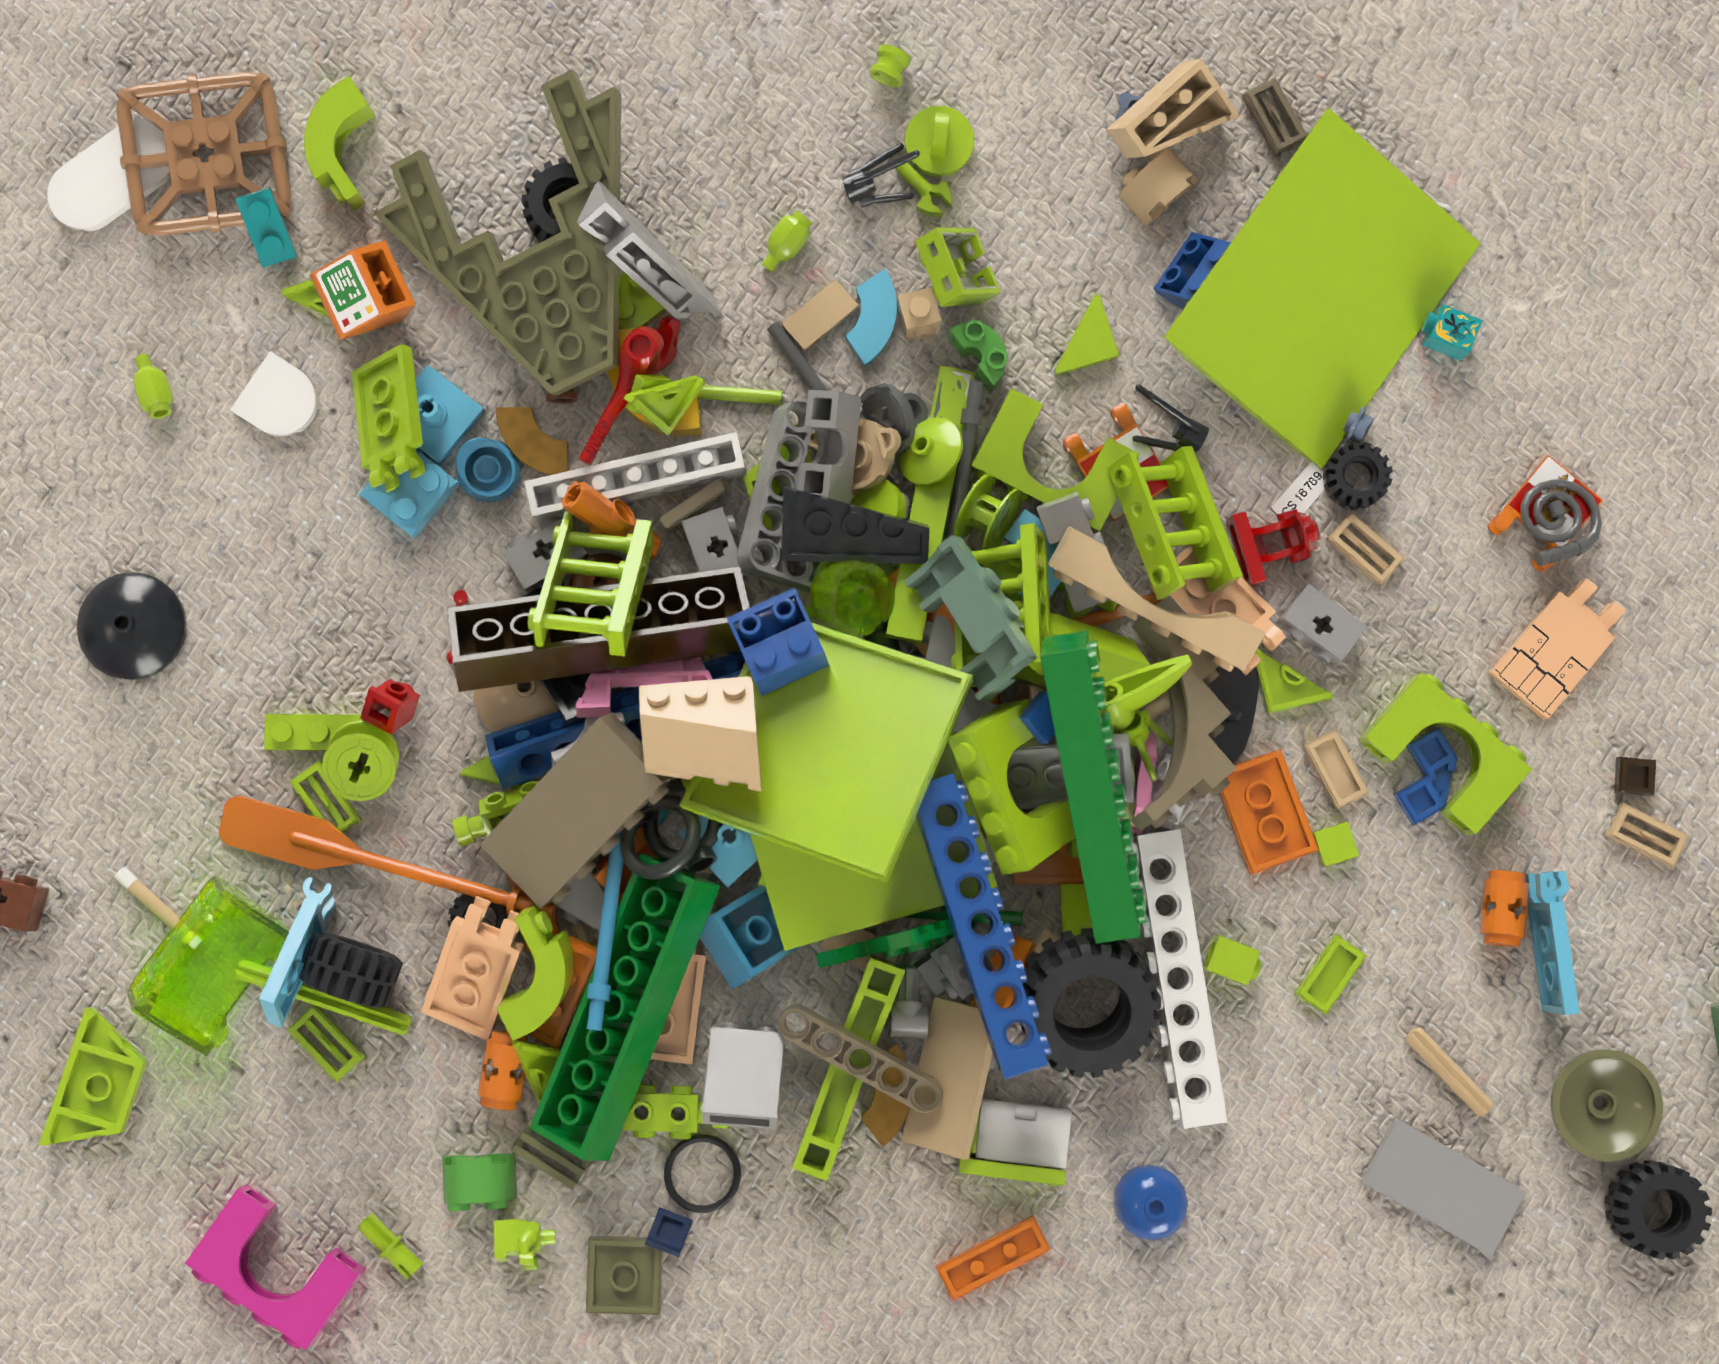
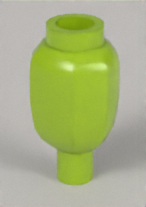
M797 210L793 215L784 216L768 239L767 247L769 254L761 265L770 272H773L780 261L792 259L810 237L809 228L813 222Z
M148 354L136 356L135 362L138 371L134 375L133 382L139 406L143 411L148 412L153 419L164 418L171 413L170 406L173 401V394L167 377L161 369L152 366Z

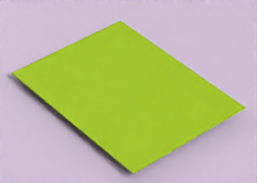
M1328 107L1167 331L1164 338L1187 362L1289 447L1318 467L1323 468L1347 434L1343 431V428L1351 413L1359 414L1361 408L1367 406L1421 329L1428 313L1433 312L1481 242Z

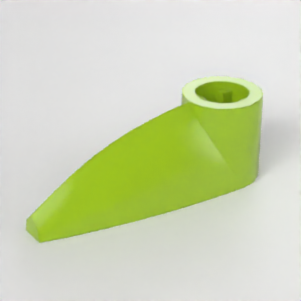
M1189 655L1158 662L1105 682L1107 708L1103 709V713L1110 712L1113 730L1117 731L1129 726L1135 717L1134 711L1150 703L1172 687L1192 665Z

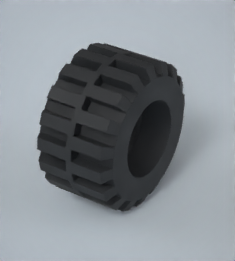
M566 157L558 158L559 164L553 166L551 161L544 163L545 170L540 172L536 169L532 173L534 181L527 180L524 186L527 194H522L523 214L538 243L561 232L557 221L549 216L551 205L548 199L579 184L573 166L567 162Z
M318 933L313 936L299 978L309 987L325 994L369 1007H385L389 1005L403 962L394 954L366 943L335 934Z
M1644 1160V1164L1638 1162L1629 1164L1630 1171L1621 1169L1616 1174L1620 1178L1618 1183L1611 1181L1608 1188L1613 1190L1612 1196L1605 1195L1604 1202L1611 1206V1210L1605 1211L1606 1219L1614 1223L1610 1228L1615 1235L1621 1237V1242L1638 1252L1664 1260L1665 1257L1672 1260L1680 1258L1679 1252L1689 1255L1694 1251L1691 1246L1693 1243L1698 1245L1703 1243L1705 1238L1701 1236L1703 1230L1708 1232L1710 1230L1711 1224L1705 1221L1706 1216H1712V1207L1705 1205L1704 1202L1710 1200L1706 1191L1699 1189L1702 1184L1697 1178L1689 1176L1690 1173L1681 1168L1653 1160ZM1665 1189L1672 1201L1671 1216L1663 1226L1650 1230L1643 1218L1645 1201L1653 1192Z

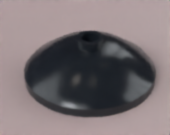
M121 573L100 582L84 599L77 618L78 641L89 662L101 672L125 680L144 679L164 670L177 657L186 636V614L177 594L163 581L143 573ZM123 617H127L129 624L125 629L121 630L119 621Z

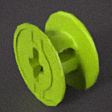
M988 474L979 478L969 491L959 510L954 527V536L962 537V539L968 536L974 528L984 532L983 549L999 547L1002 544L1004 536L1010 530L1017 517L1022 499L1021 490L1018 489L1009 492L1002 501L992 497L993 480L992 476Z
M363 720L343 725L334 732L328 741L327 751L323 756L322 772L325 782L333 792L345 799L360 802L376 799L387 792L394 781L400 756L397 741L392 734L390 735ZM361 752L366 753L368 757L364 761L362 768L357 769L354 767Z

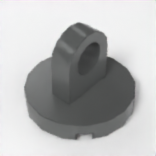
M883 383L866 389L861 395L862 411H860L859 419L871 420L885 428L896 429L901 437V445L895 454L906 451L913 442L915 428L919 423L928 418L926 404L918 395L913 393L903 394L899 389L890 384Z

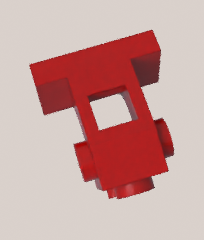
M1295 509L1278 514V522L1251 528L1246 511L1231 515L1226 520L1243 579L1251 587H1254L1266 581L1263 565L1288 558L1291 564L1312 558L1310 551L1318 549L1316 541L1321 539L1315 519H1311L1310 515L1300 513ZM1281 531L1286 550L1267 555L1262 536Z

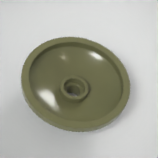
M1611 1049L1585 1052L1564 1066L1552 1088L1551 1114L1558 1133L1573 1150L1588 1158L1606 1162L1628 1159L1644 1150L1659 1130L1663 1115V1099L1660 1087L1651 1071L1641 1061L1627 1053ZM1600 1096L1603 1100V1105L1600 1109H1595L1593 1105L1594 1099Z

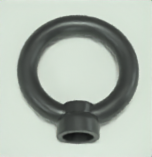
M681 778L669 781L665 785L669 789L666 794L676 795L686 792ZM658 814L654 820L643 823V832L650 850L658 858L666 862L679 850L668 847L661 840L658 832ZM708 818L706 831L702 838H700L693 857L687 863L691 872L705 870L717 861V856L712 847L718 840L717 833L723 823Z
M665 794L656 804L652 805L649 802L641 810L645 815L641 821L629 831L626 828L622 830L620 837L621 856L626 866L637 876L653 880L669 877L681 870L693 857L700 840L701 824L698 814L682 809L680 806L682 797ZM671 809L678 812L683 817L686 826L685 839L679 851L671 859L661 864H647L643 862L635 850V837L640 825L654 820L658 816L659 810Z

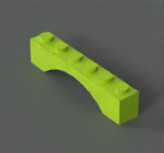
M870 955L843 1028L877 1045L905 973V967L875 955ZM857 1049L850 1054L851 1062L857 1067H866L871 1061L869 1053L865 1050ZM831 1063L829 1064L795 1155L793 1169L825 1181L828 1180L861 1088L862 1080Z

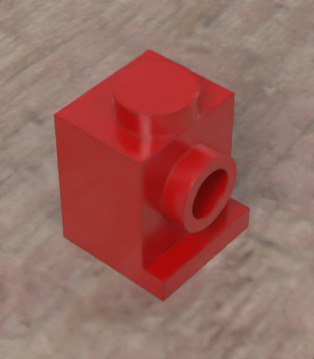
M388 679L377 688L372 686L368 689L360 719L391 735L413 719L420 695L409 684ZM386 708L391 711L390 716L387 717L380 713V711Z

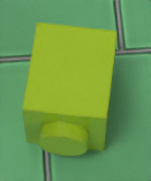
M1213 935L1202 964L1203 970L1248 986L1250 980L1255 981L1261 970L1262 960L1258 959L1261 951L1220 935Z

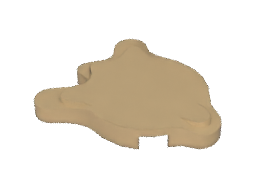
M859 419L851 500L857 494L871 490L881 484L889 474L895 453L901 445V437L896 429L885 428L871 420ZM813 429L809 446L817 450L818 439Z

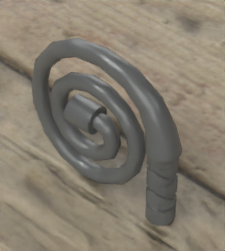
M1552 479L1538 483L1526 493L1520 505L1521 520L1531 534L1537 539L1546 542H1565L1573 538L1581 527L1582 513L1579 504L1573 497L1562 491H1549L1542 494L1534 502L1533 516L1536 522L1546 530H1556L1563 526L1566 511L1561 500L1570 506L1574 516L1573 525L1567 532L1559 535L1544 533L1533 525L1529 517V505L1532 498L1539 492L1553 487H1564L1581 496L1591 511V527L1589 532L1583 538L1572 543L1536 552L1535 561L1538 566L1553 563L1557 560H1564L1567 557L1580 556L1587 552L1599 539L1602 527L1599 507L1592 494L1579 484L1565 479ZM1551 499H1560L1547 505L1552 519H1556V521L1549 522L1545 520L1541 513L1542 506Z

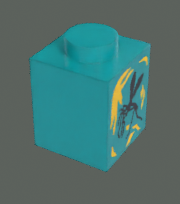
M1443 304L1434 313L1429 312L1421 328V332L1425 333L1421 345L1461 361L1471 352L1483 320Z

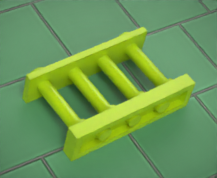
M1192 446L1181 447L1163 460L1160 466L1140 467L1136 454L1133 451L1128 452L1107 468L1157 600H1163L1186 585L1184 580L1205 578L1211 593L1221 591L1243 577ZM1167 480L1173 498L1153 500L1146 481ZM1179 512L1186 531L1166 533L1159 514ZM1192 545L1199 564L1178 566L1171 547Z
M570 512L564 513L561 526H556L554 529V550L537 607L531 608L529 612L528 629L534 631L537 647L544 646L548 629L603 635V639H608L610 655L625 656L654 546L652 521L637 520L634 533L628 534L627 537L576 532L574 531L573 515ZM578 546L623 551L627 559L626 561H620V564L569 559L572 547ZM565 573L615 578L620 583L619 588H613L612 592L561 586ZM557 601L610 606L612 610L611 617L606 616L604 620L553 614Z
M1035 523L1020 525L1021 539H1018L1016 544L977 550L971 553L979 565L1019 558L1022 561V573H1019L1017 578L1000 580L1001 586L999 588L1004 595L1021 592L1023 595L1024 607L1020 608L1019 619L1025 627V638L1037 655V658L1028 666L1038 675H1044L1040 657L1043 638L1051 636L1046 535ZM954 619L955 654L951 657L952 669L960 671L981 653L975 654V651Z

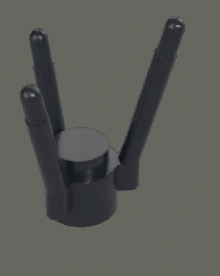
M899 143L861 167L849 171L848 175L841 177L850 203L859 201L861 208L875 203L912 199L914 197L912 192L871 196L870 193L876 191L873 178L919 157L920 152L915 150L873 169L903 150L904 145Z
M1137 384L1135 389L1178 420L1172 433V437L1177 440L1176 443L1134 435L1133 441L1175 452L1181 447L1192 446L1194 452H1198L1208 435L1209 428L1186 417L1142 385Z

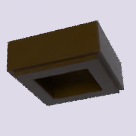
M1616 757L1614 793L1654 796L1656 760Z

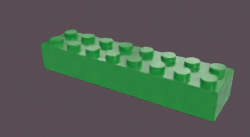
M1088 630L1043 638L1040 657L1095 943L1141 937L1140 924L1147 923L1145 913L1146 901L1144 890L1140 888V870L1137 854H1130L1134 852L1130 818L1123 819V817H1127V800L1124 784L1116 783L1120 781L1117 748L1110 749L1109 746L1113 745L1112 735L1114 730L1110 712L1103 713V709L1107 708V692L1104 677L1096 676V672H1100L1097 640L1090 641Z
M642 853L639 855V858L647 864H661L665 862L655 856ZM685 868L669 877L654 880L642 878L632 873L616 914L608 985L611 986L609 1001H605L602 1031L587 1030L590 1007L587 993L589 983H593V969L530 1129L581 1160L610 1161L720 885Z

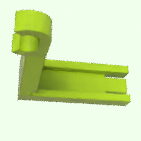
M979 1115L970 1154L976 1153ZM970 1155L969 1160L958 1158L957 1173L1048 1184V1186H1065L1066 1171L974 1160L970 1158Z

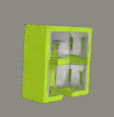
M936 227L915 240L919 250V259L928 272L932 282L933 294L941 307L981 305L1001 293L991 267L985 268L970 278L967 277L965 266L986 254L976 228ZM968 243L971 244L974 251L972 256L969 255L966 248ZM984 276L988 287H982L979 278Z

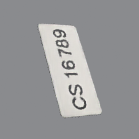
M1313 462L1309 463L1275 502L1272 510L1276 514L1295 509L1300 513H1305L1325 490L1326 480H1323L1324 471Z

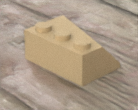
M752 676L639 686L645 773L689 780L694 776L713 778L714 784L728 786L731 781L748 784V789L761 791Z

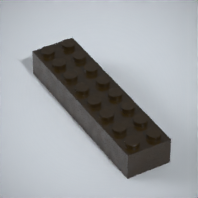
M740 566L645 580L625 656L610 655L608 639H603V635L548 629L544 646L537 647L534 631L528 629V617L530 609L537 607L540 595L447 608L459 692L741 651L727 620L728 617L750 608ZM620 583L584 589L612 592L613 588H619ZM557 601L553 614L604 620L606 616L611 617L612 610L610 606Z

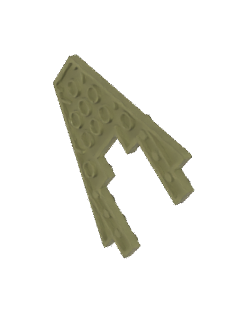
M572 69L541 85L579 181V184L548 199L561 230L560 233L505 261L494 234L489 231L461 244L428 156L421 150L390 165L402 198L375 212L376 217L551 395L555 396L619 366L620 268L605 255L603 247L606 243L582 229L578 225L577 220L598 181L620 201L621 93L620 90L612 87L588 100L578 73Z

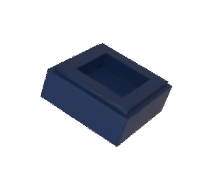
M659 1207L645 1245L680 1257L693 1220Z

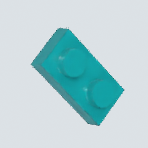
M271 187L235 199L262 268L297 257L298 254Z

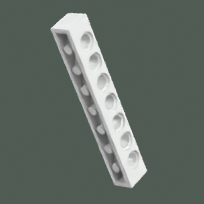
M1181 830L1133 836L1134 852L1130 854H1137L1140 870V888L1144 890L1146 901L1145 913L1147 923L1140 924L1143 938L1149 937L1151 952L1145 954L1146 965L1150 972L1155 975V981L1158 985L1156 989L1161 996L1162 1007L1159 1010L1161 1012L1162 1025H1159L1157 1028L1160 1047H1166L1168 1061L1163 1062V1072L1166 1083H1172L1174 1098L1169 1099L1171 1118L1173 1121L1178 1120V1125L1183 1129L1226 1123L1228 1121ZM1155 859H1161L1167 866V873L1161 880L1153 878L1150 874V864ZM1161 895H1167L1173 902V909L1166 916L1160 915L1155 907L1156 900ZM1168 931H1173L1179 939L1177 948L1172 952L1165 951L1161 945L1162 936ZM1178 967L1184 973V982L1180 987L1172 988L1167 982V975L1171 969ZM1186 1004L1190 1009V1018L1186 1023L1179 1025L1173 1019V1011L1178 1005ZM1192 1041L1196 1046V1054L1191 1060L1183 1061L1179 1056V1048L1182 1043ZM1191 1078H1199L1202 1083V1090L1195 1097H1188L1185 1093V1084Z

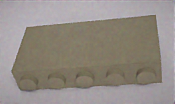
M611 712L599 717L485 838L480 846L540 909L552 902L557 906L572 892L569 885L576 878L580 881L583 880L596 867L593 860L600 853L604 856L607 855L620 842L617 835L624 828L628 831L641 821L645 816L641 810L649 802L654 805L669 791L665 785L673 777L645 773L642 742Z

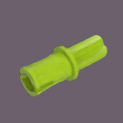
M369 1214L359 1224V1231L381 1252L379 1257L382 1258L384 1256L406 1280L424 1263L400 1240L402 1236L396 1237L375 1214Z

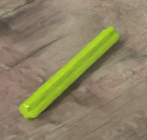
M241 960L237 966L235 977L264 988L272 968L249 960ZM302 982L295 998L401 1035H405L408 1032L412 1022L410 1015L387 1007H369L349 1002L313 989L304 982Z

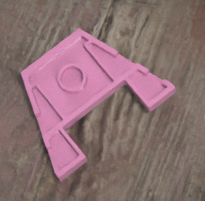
M701 657L594 672L589 675L586 682V690L582 698H579L576 703L577 718L601 717L611 713L612 687H637L713 679L709 670H706Z

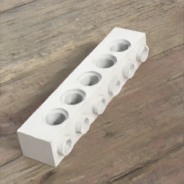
M737 432L532 479L524 481L532 517L537 523H543L556 516L559 519L563 518L564 513L568 512L562 506V498L565 496L567 488L575 481L580 483L586 482L611 502L615 499H620L624 503L709 484L717 478L722 481L743 476L746 474Z

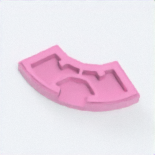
M1149 732L1147 741L1144 744L1155 767L1157 759L1156 736L1154 732ZM1138 749L1134 764L1135 802L1133 818L1151 803L1152 780L1146 771ZM1132 826L1133 833L1142 834L1143 831H1145V829H1143L1139 832V830L1135 826Z

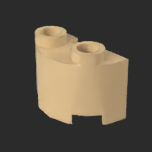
M1165 148L1151 154L1148 158L1150 163L1142 170L1135 167L1122 179L1125 188L1119 197L1146 227L1162 215L1172 203L1182 198L1199 183V179L1172 149Z

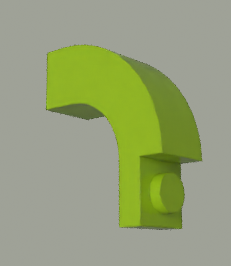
M347 76L329 88L313 107L305 128L304 149L310 171L321 188L324 190L329 187L340 204L347 201L355 211L366 203L343 168L342 148L347 137L356 128L375 117V114L351 77Z
M536 904L523 909L515 918L534 958L535 976L530 986L506 996L496 1007L512 1041L533 1032L548 1020L567 994L573 977L574 955L567 931L565 930L553 936V927L546 912H541Z

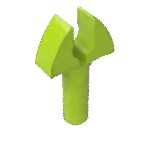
M909 163L896 168V171L921 195V201L916 204L917 211L932 217H942V211L932 204L931 196L940 197L951 208V192L945 179H942L938 185L929 184Z

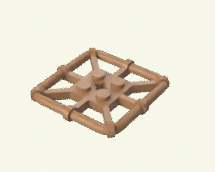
M243 72L198 78L196 74L187 75V79L137 84L127 89L121 88L116 94L118 97L116 113L123 156L120 157V165L122 169H125L131 213L137 225L136 229L144 236L148 234L163 236L211 230L212 233L221 232V228L244 226L245 223L240 211L219 214L215 190L242 188L247 193L262 190L245 177L242 157L270 154L277 195L276 201L283 218L289 215L291 212L289 208L291 205V191L284 153L287 150V143L281 134L276 96L270 83V77L263 72L259 74ZM250 87L228 115L204 117L200 92ZM190 93L194 119L168 122L140 102L139 99ZM261 96L268 139L240 144L237 124ZM131 109L163 131L166 146L165 153L137 154ZM201 147L214 150V155L208 157V162H202L200 157H195V153ZM169 166L171 186L152 210L146 213L140 169ZM205 192L208 215L160 221L180 195Z

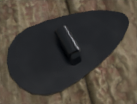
M1219 666L1215 670L1220 675L1207 685L1231 713L1221 722L1225 729L1212 740L1232 763L1236 762L1245 750L1252 730L1259 689V677L1256 667L1245 675L1235 666L1231 672Z

